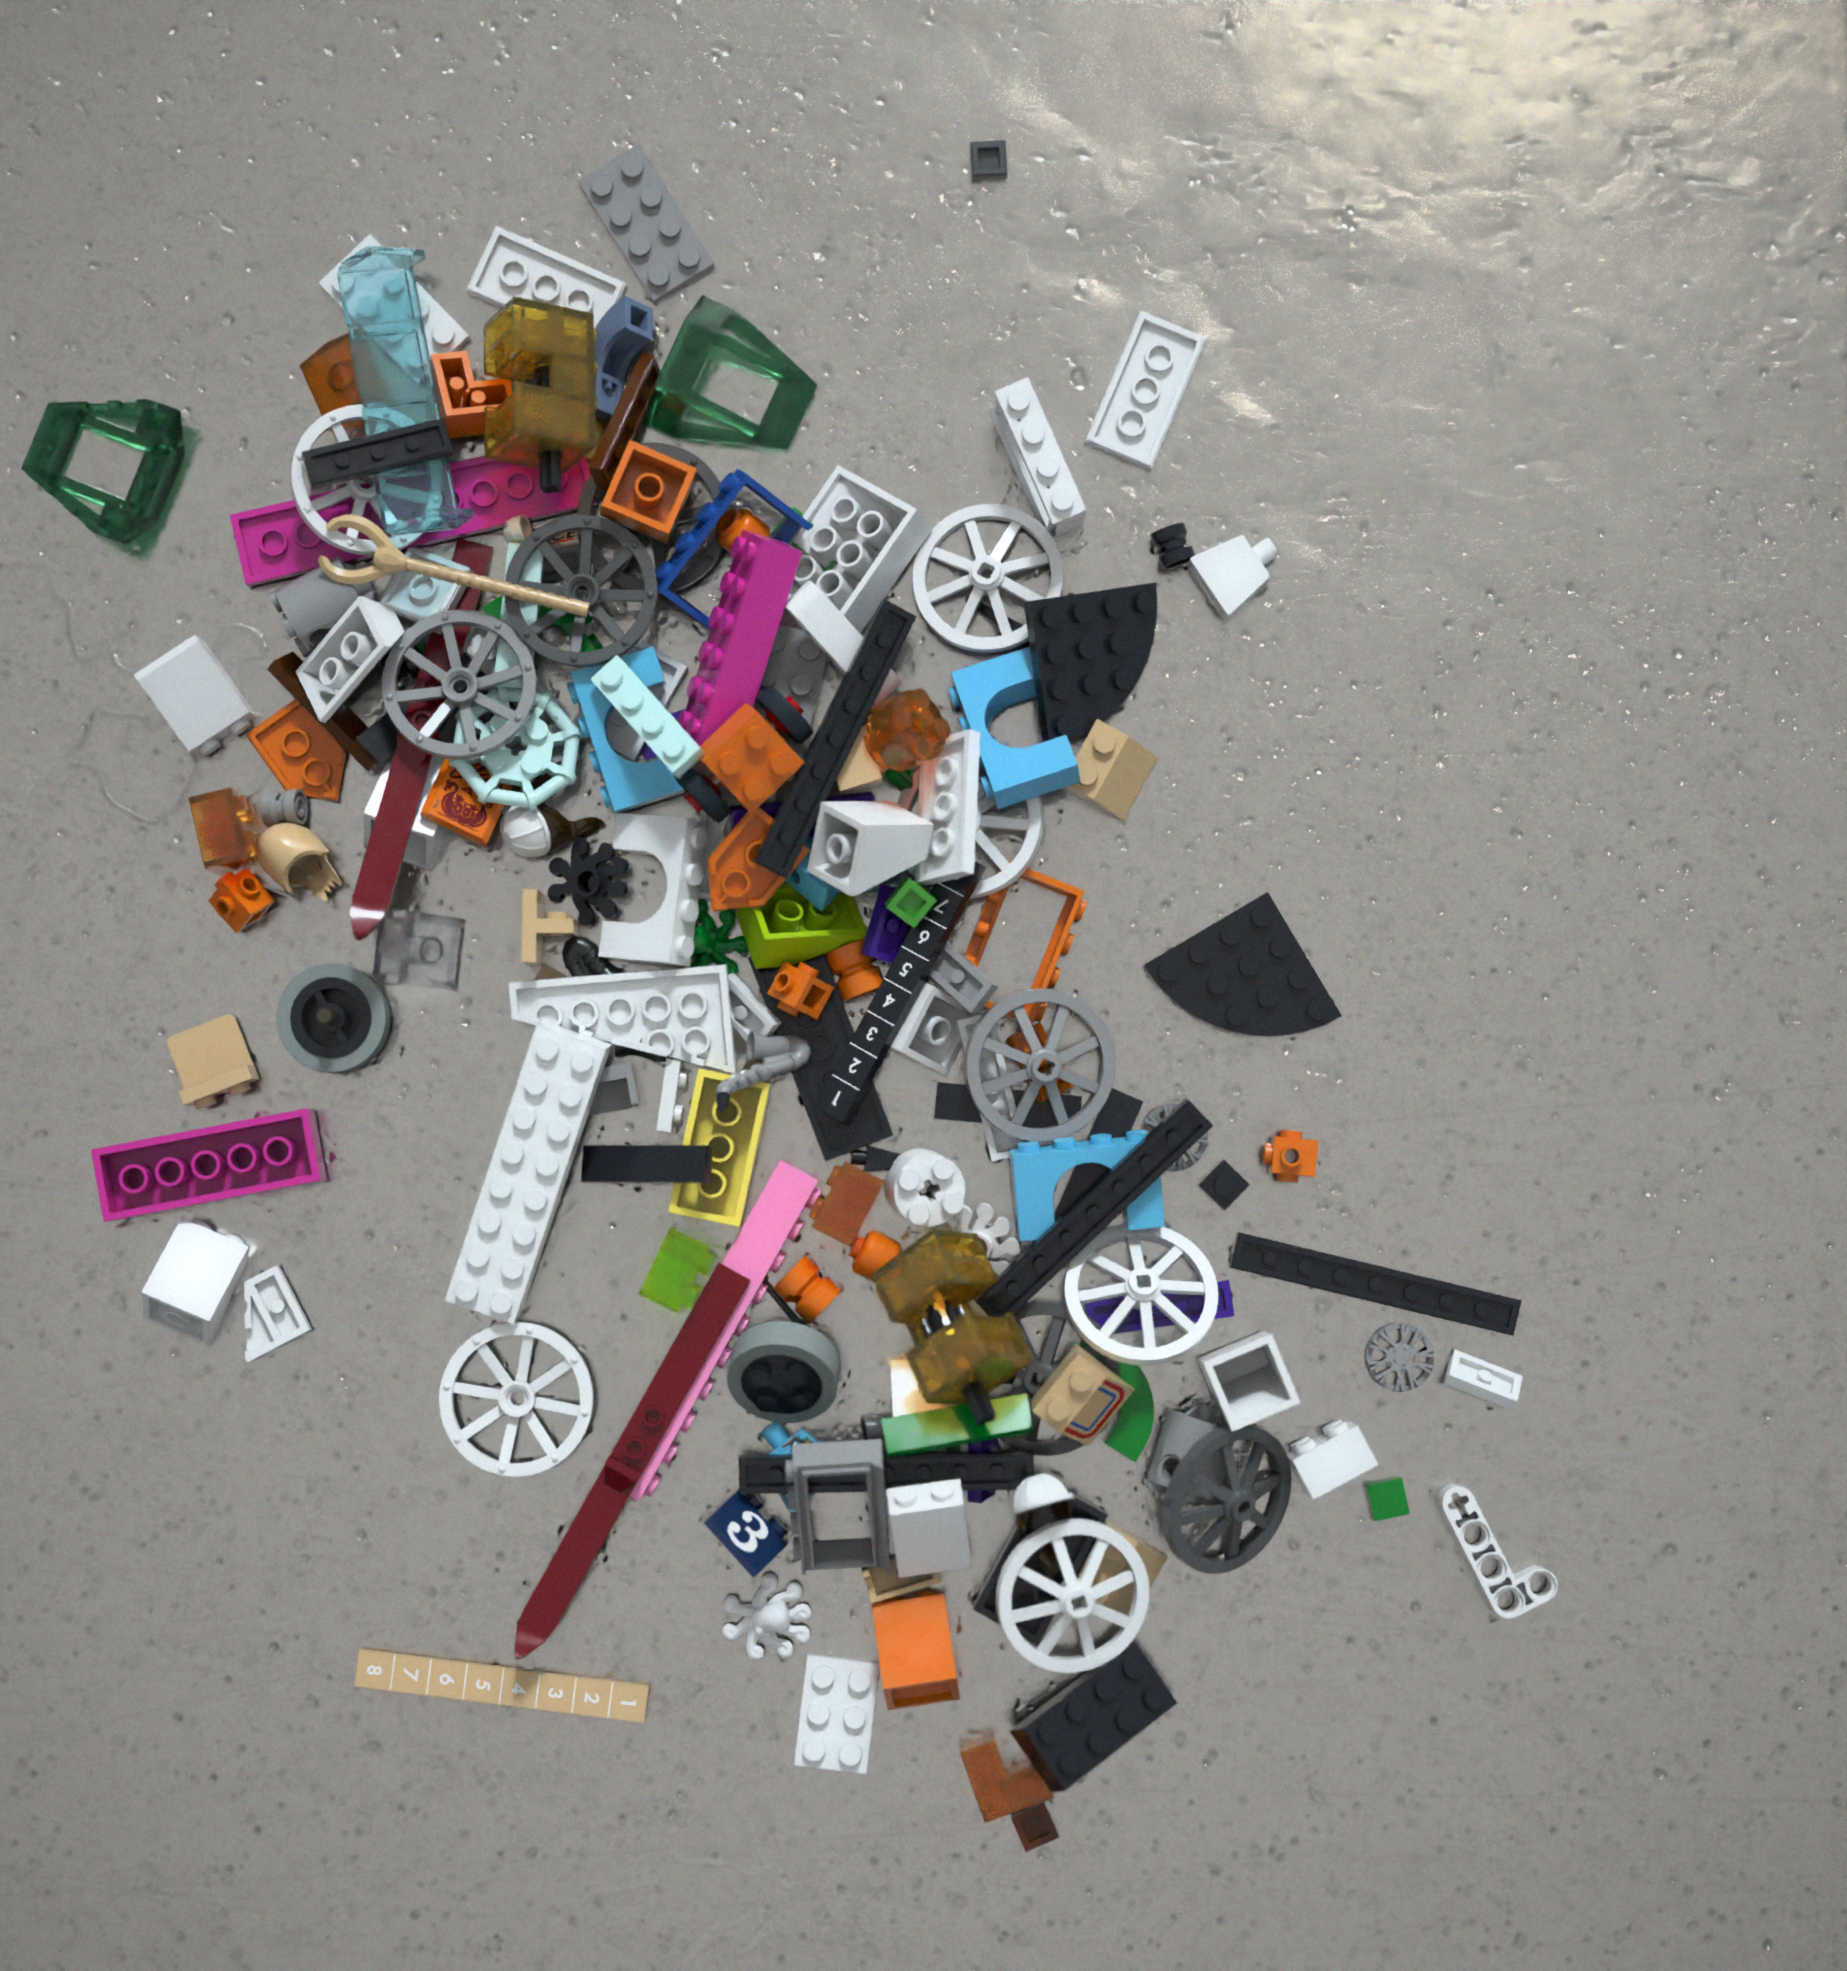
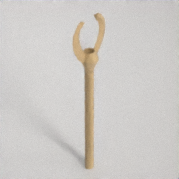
M354 514L341 515L333 518L326 524L327 531H335L339 528L358 530L378 547L374 554V565L359 570L340 569L332 565L327 557L320 555L318 558L320 568L329 578L338 583L350 585L364 584L390 573L410 571L418 575L422 574L426 577H434V579L445 580L450 583L454 582L458 585H465L469 588H476L524 602L555 608L556 610L566 611L571 614L583 617L588 616L590 603L569 599L564 596L534 590L533 588L523 587L494 578L491 579L482 575L479 576L478 574L450 567L447 568L446 566L436 565L427 561L423 562V560L412 559L397 549L376 524L362 516Z

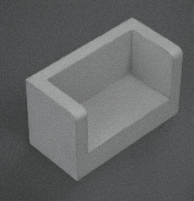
M629 1062L604 1067L588 1116L641 1106L634 1063Z

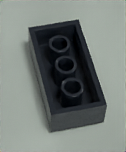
M1074 1494L1075 1499L1072 1500L1073 1511L1070 1519H1088L1104 1524L1108 1517L1107 1512ZM1017 1524L972 1604L974 1611L1000 1624L996 1610L998 1579L1010 1553L1025 1538L1020 1534ZM1087 1535L1062 1537L1075 1576L1096 1537ZM1036 1551L1023 1564L1059 1585L1064 1581L1060 1567L1054 1576L1048 1577L1044 1569L1037 1562ZM1019 1576L1016 1577L1012 1591V1610L1055 1600L1054 1595ZM1055 1614L1015 1624L1023 1638L1038 1645Z
M1133 1642L1111 1661L1088 1670L1011 1729L1010 1733L1051 1793L1066 1791L1175 1706L1177 1702L1137 1643Z

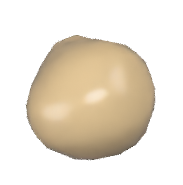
M279 823L267 828L260 835L257 842V855L260 865L291 896L295 893L292 887L306 886L324 902L328 903L325 891L332 893L330 886L336 888L334 882L340 886L343 885L327 859L329 850L315 833L308 828L295 823ZM307 876L314 877L310 879H301Z

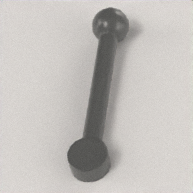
M766 1275L762 1283L768 1286L767 1292L792 1322L807 1326V1322L804 1319H799L787 1303L773 1290V1286L768 1281V1275Z

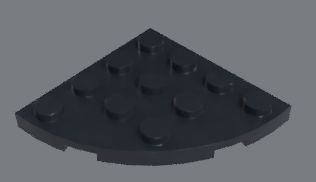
M1156 583L1024 602L1042 742L1063 735H1067L1068 740L1071 741L1090 732L1097 719L1102 722L1107 720L1132 692L1144 670L1154 640L1157 621Z
M1268 892L1143 965L1153 982L1178 1006L1192 1014L1195 1018L1232 1033L1263 1037L1291 1035L1326 1025L1342 1016Z

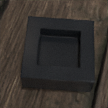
M1224 1159L1198 1184L1223 1211L1250 1185Z

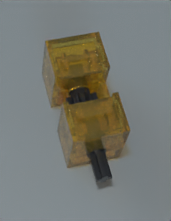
M514 296L483 325L484 375L514 381L512 383V394L497 407L486 406L484 408V456L487 460L539 469V487L543 489V493L560 492L561 474H565L593 451L599 439L598 429L595 428V413L598 407V397L595 394V378L598 366L597 362L594 361V346L597 340V330L594 328L593 313Z
M931 1229L871 1274V1277L876 1286L877 1296L883 1302L891 1323H904L910 1332L916 1347L905 1355L917 1380L919 1393L926 1403L968 1404L976 1424L982 1426L986 1422H992L996 1419V1413L987 1394L1032 1363L1034 1359L1013 1313L1008 1312L1002 1317L977 1316L969 1305L971 1300L998 1281L978 1235L975 1233Z

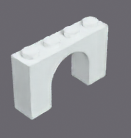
M616 813L613 848L631 854L654 855L664 867L667 878V890L659 910L651 918L643 922L602 921L598 957L617 961L690 967L691 956L694 952L695 924L699 914L700 884L704 875V853L708 843L707 822L688 817Z

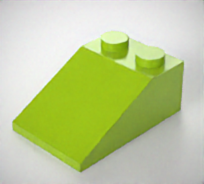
M783 883L764 906L738 908L736 913L755 969L781 967L783 961L790 965H795L864 939L867 934L854 896H849L842 891L837 894L822 912L788 883Z

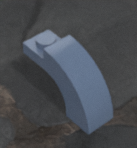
M625 296L616 302L596 325L585 347L578 374L577 386L587 390L586 413L606 422L610 421L624 391L625 375L631 360L644 345L653 341V308Z

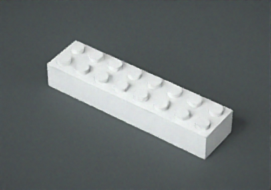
M546 1021L536 1025L444 1301L513 1325L521 1317L612 1044Z

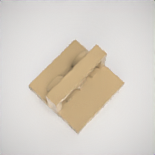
M522 889L521 962L529 967H542L544 963V938H572L580 936V924L575 919H571V915H568V912H546V918H544L545 895L538 889Z

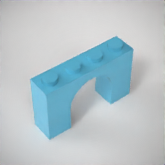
M654 646L620 657L649 690L666 685ZM607 663L570 672L573 682L567 683V687L573 704L580 702L584 716L578 718V722L584 739L591 737L595 751L589 752L594 772L602 771L606 785L600 787V791L606 808L613 806L615 813H621L684 793L683 788L676 782L675 775L661 759L645 763L631 762L620 757L611 748L607 737V723L615 707L591 681V678Z
M1030 647L951 672L954 686L949 687L948 692L954 709L958 707L962 709L964 716L958 718L962 731L971 729L980 732L979 767L982 766L985 776L980 777V781L986 798L993 797L997 809L1081 782L1078 764L1067 735L1030 747L1012 748L1000 744L988 733L993 718L1002 709L1036 697Z
M1148 1131L1126 1132V1137L1112 1138L1111 1134H1095L1090 1136L1089 1141L1076 1142L1073 1137L1054 1139V1144L1040 1146L1038 1141H1025L1018 1143V1148L1009 1149L1015 1227L1019 1241L1037 1240L1055 1223L1053 1194L1057 1182L1066 1171L1083 1163H1098L1112 1169L1148 1135ZM1161 1176L1123 1211L1124 1224L1128 1230L1165 1227Z

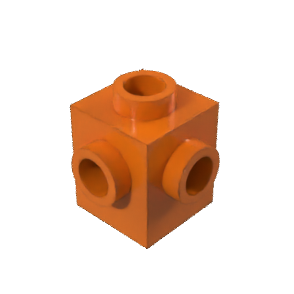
M248 868L235 875L232 872H228L222 876L214 885L217 890L208 900L218 915L227 922L236 934L261 919L275 901Z
M783 961L767 994L780 1000L777 1005L778 1008L795 1017L801 1011L818 1019L834 987L817 979L820 971L802 962L796 968Z
M1281 1130L1280 1137L1273 1136L1271 1137V1144H1264L1263 1165H1269L1268 1173L1277 1174L1276 1181L1298 1183L1299 1176L1315 1177L1318 1140L1302 1139L1303 1132ZM1287 1150H1291L1294 1154V1159L1291 1163H1288L1285 1159Z

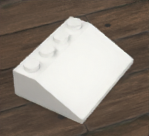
M837 465L802 516L808 522L812 521L814 524L813 528L807 531L800 527L789 542L790 545L793 542L796 543L809 555H801L788 599L808 580H811L855 629L861 633L878 609L881 601L884 600L933 529L932 525L916 508ZM832 560L836 562L831 570L825 572L819 565L820 563L826 568Z

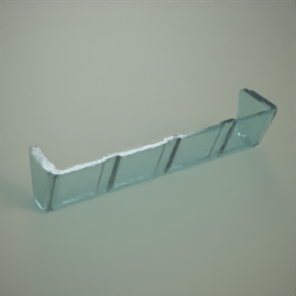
M367 246L341 262L342 266L338 268L337 278L345 322L350 332L349 344L358 393L363 403L361 410L366 436L441 418L413 266L426 259L424 250ZM448 457L375 474L374 482L383 530L386 533H390L391 536L453 530L466 524L467 520L474 517L473 509L457 508Z

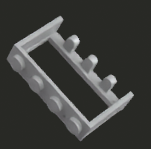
M882 1439L792 1444V1460H785L786 1481L794 1482V1486H788L789 1509L796 1508V1512H790L791 1534H799L798 1538H793L794 1560H801L802 1575L806 1574V1570L880 1566L890 1572ZM866 1473L871 1538L813 1542L807 1477Z

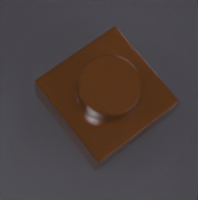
M1044 1801L1011 1815L1012 1822L1025 1852L1059 1838V1834Z

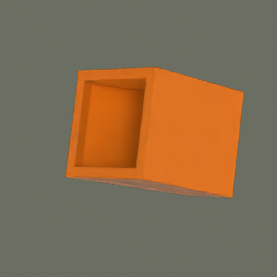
M924 1591L916 1594L915 1598L901 1600L900 1597L895 1596L872 1604L882 1686L888 1710L960 1700L944 1593L937 1594L935 1591Z

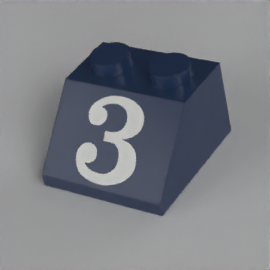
M738 1488L706 1518L704 1524L754 1578L788 1545L789 1540L785 1535L789 1531L775 1516L769 1519L762 1512L761 1508L764 1506V1503L756 1494H740Z

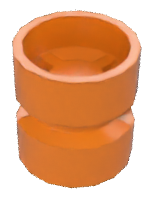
M865 939L847 944L825 954L832 974L839 975L840 977L836 985L843 1002L877 991L884 979L880 968L871 964L874 958L861 954Z
M805 1255L778 1282L773 1290L785 1302H794L796 1304L795 1311L810 1324L842 1290L828 1277L820 1278L818 1276L819 1268Z

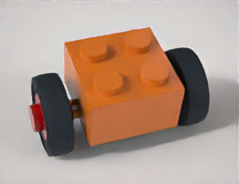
M770 685L764 688L756 697L757 702L766 712V717L770 722L766 721L757 710L745 702L700 746L706 754L699 761L712 774L710 776L712 780L705 775H699L692 767L681 777L677 778L674 776L676 782L687 793L683 798L698 813L703 809L717 823L723 821L732 811L729 805L722 799L721 791L718 787L721 788L723 786L741 806L752 814L805 763L778 734L776 728L781 733L790 736L798 744L805 742L814 731L801 715L804 710L791 696L783 697Z

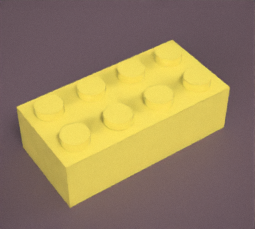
M698 1068L682 1145H707L713 1147L711 1184L674 1183L668 1212L742 1227L772 1084L761 1082L731 1093L725 1113L720 1114L716 1101L717 1086L725 1079H729L731 1075Z

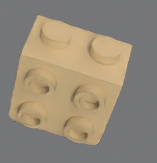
M226 1014L172 1035L167 1040L169 1051L184 1087L183 1090L178 1091L183 1105H195L196 1110L216 1103L215 1097L229 1092L230 1096H235L251 1089L250 1083L260 1080L237 1019L231 1014Z

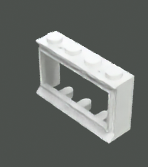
M1026 377L994 391L997 397L996 407L989 411V414L1036 520L1048 530L1053 538L1083 526L1087 509L1029 378Z

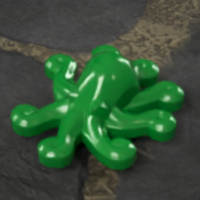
M699 899V914L697 918L701 921V926L697 923L695 924L694 952L691 959H696L695 962L690 964V967L709 966L711 962L718 965L727 964L728 974H737V963L728 959L723 953L735 949L740 954H745L749 950L744 936L727 939L735 923L736 916L734 911L731 909L722 910L719 913V919L723 924L717 928L713 918L706 912L707 902L704 899Z

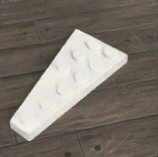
M727 964L508 983L511 1019L533 1025L546 1021L598 1040L610 1042L611 1044L688 1061L692 1064L708 1066L733 1074L737 1073Z

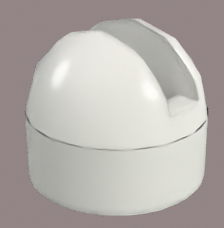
M524 514L510 518L503 526L504 539L510 543L522 544L532 533L531 524Z

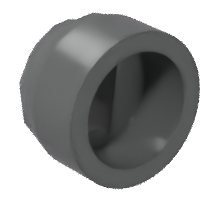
M868 1415L861 1417V1429L864 1440H884L881 1419L884 1418L882 1416Z

